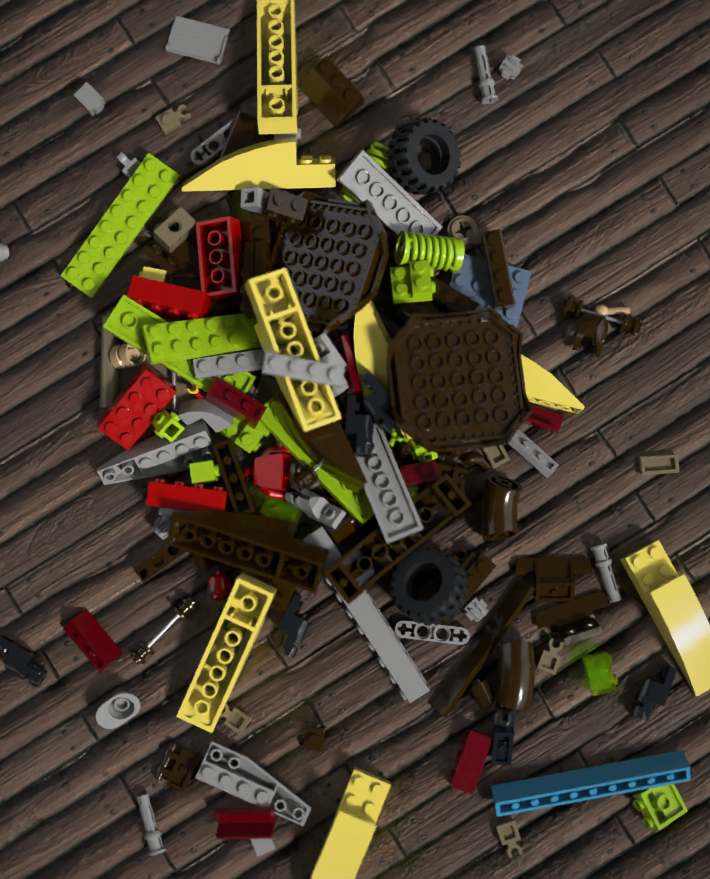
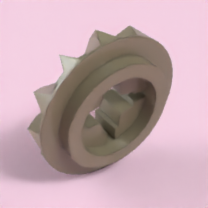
M465 215L453 218L448 225V236L456 239L461 238L464 245L473 242L478 233L476 222ZM460 224L463 227V229H468V231L465 232V238L464 236H462L461 233H457V231H459Z

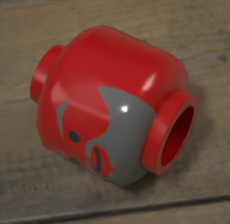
M214 572V575L209 576L207 579V594L212 600H227V597L232 592V578L227 576L226 572Z

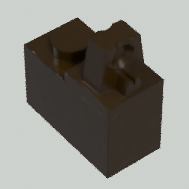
M350 514L344 516L336 529L325 525L343 554L348 552L376 528L371 519L361 526V524L354 521Z

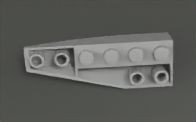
M201 418L189 425L182 424L185 429L172 443L165 437L162 439L155 435L131 447L129 451L126 450L97 468V473L104 485L183 472L190 469L189 464L215 460L216 456L212 447L214 442L204 419Z
M213 741L195 777L259 807H272L275 814L301 826H304L312 808L250 758Z

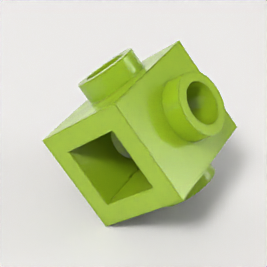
M166 409L158 413L151 422L156 428L154 432L163 439L165 437L171 443L185 429L179 422L181 418L175 412L169 413Z
M409 439V443L413 447V451L410 454L414 461L418 460L419 463L438 458L436 452H428L415 440Z

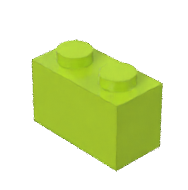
M213 460L189 464L193 484L208 485L220 483L222 474L219 465Z

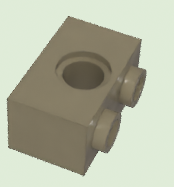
M180 206L177 210H172L163 223L159 222L155 226L153 231L154 239L171 253L196 230L197 221ZM172 226H176L179 229L177 231H171L169 228Z

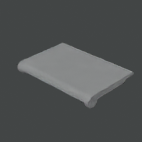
M176 16L168 44L166 45V51L220 65L230 29Z

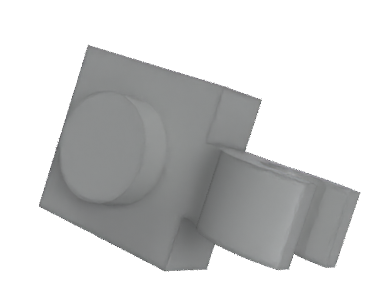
M122 152L116 157L125 166L122 172L130 179L141 163L136 158L130 161Z

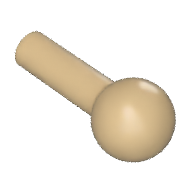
M598 305L595 307L594 312L606 316L630 314V306L607 308L605 305Z

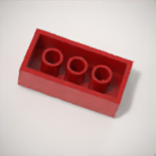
M227 216L196 222L201 291L207 292L211 301L243 296L240 292V284H243L240 274V268L243 267L241 260L242 238L240 220Z
M134 275L127 293V297L162 319L164 317L171 318L174 322L208 318L212 310V303L207 292Z
M144 363L97 420V429L129 451L149 427L154 417L163 410L177 393L176 386Z
M155 479L154 482H149L146 505L187 511H228L230 497L226 489L213 486L212 490H209L205 485L193 484V487H188V484L174 481V485H171L167 480Z

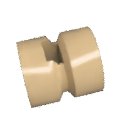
M127 343L114 346L110 352L111 363L117 369L139 366L146 358L145 354Z

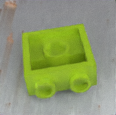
M428 260L409 261V266L390 267L393 304L432 301V293H436L435 281H431V277H434L433 265H429Z
M233 417L232 426L219 433L231 439L236 445L251 455L252 452L256 453L261 447L262 443L260 441L264 436L268 437L271 432L260 421L256 428L253 429Z
M674 784L644 789L633 794L635 799L633 804L638 811L642 812L644 816L642 819L643 824L651 831L661 830L688 812Z

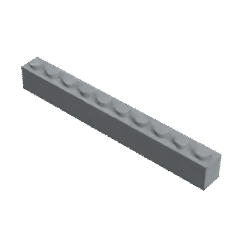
M325 525L303 539L304 542L329 549L324 572L344 555ZM324 576L327 583L331 586L330 581ZM367 589L363 590L364 593L349 605L336 590L335 595L340 602L344 601L347 606L345 609L351 619L355 618L358 623L356 625L357 629L368 638V646L372 651L376 650L379 655L378 661L383 668L387 667L389 670V678L394 684L397 683L399 685V693L404 700L408 699L412 703L429 692V684Z

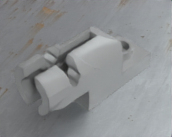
M326 333L313 340L321 363L342 367L347 365ZM344 376L342 387L330 386L333 397L349 388Z
M296 484L290 487L297 491V498L288 492L285 494V500L288 503L304 511L308 517L333 529L337 528L346 515L342 509L329 504L325 498L303 487L299 488Z

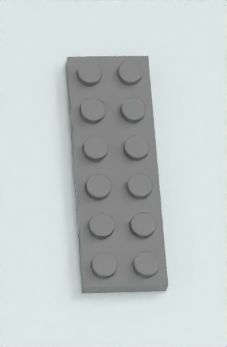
M360 150L336 179L358 201L363 202L368 199L372 202L380 221L396 237L401 230L436 236L442 228L364 150Z
M380 422L374 423L373 441L366 443L372 446L371 457L356 458L368 481L364 486V490L386 544L419 532L424 528L385 434L379 427ZM347 437L352 448L351 438Z

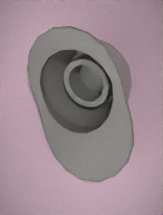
M117 691L98 708L96 721L103 728H117L138 714L140 701L131 691Z

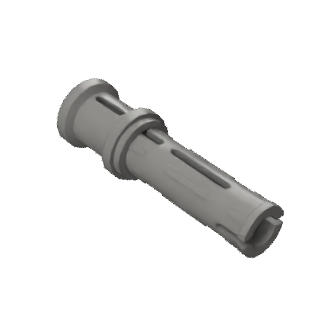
M484 45L476 46L474 52L480 77L478 87L481 89L483 97L481 102L482 104H491L498 100L494 90L495 81L491 78L486 47Z
M607 543L590 547V550L594 553L595 566L599 568L609 603L621 600L611 568L612 559L609 558L607 553Z
M149 793L136 797L146 831L144 838L147 840L150 849L149 856L167 851L163 847L161 840L162 832L158 830Z

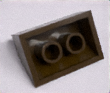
M328 56L311 69L299 86L335 128L340 126L364 105V96Z
M241 191L230 194L232 217L240 220L242 250H244L245 242L265 240L269 247L272 248L270 219L262 213L240 208Z

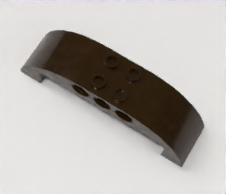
M448 474L439 478L412 499L424 528L423 530L386 544L380 526H378L323 573L348 605L364 593L363 590L449 520L457 517L472 505Z

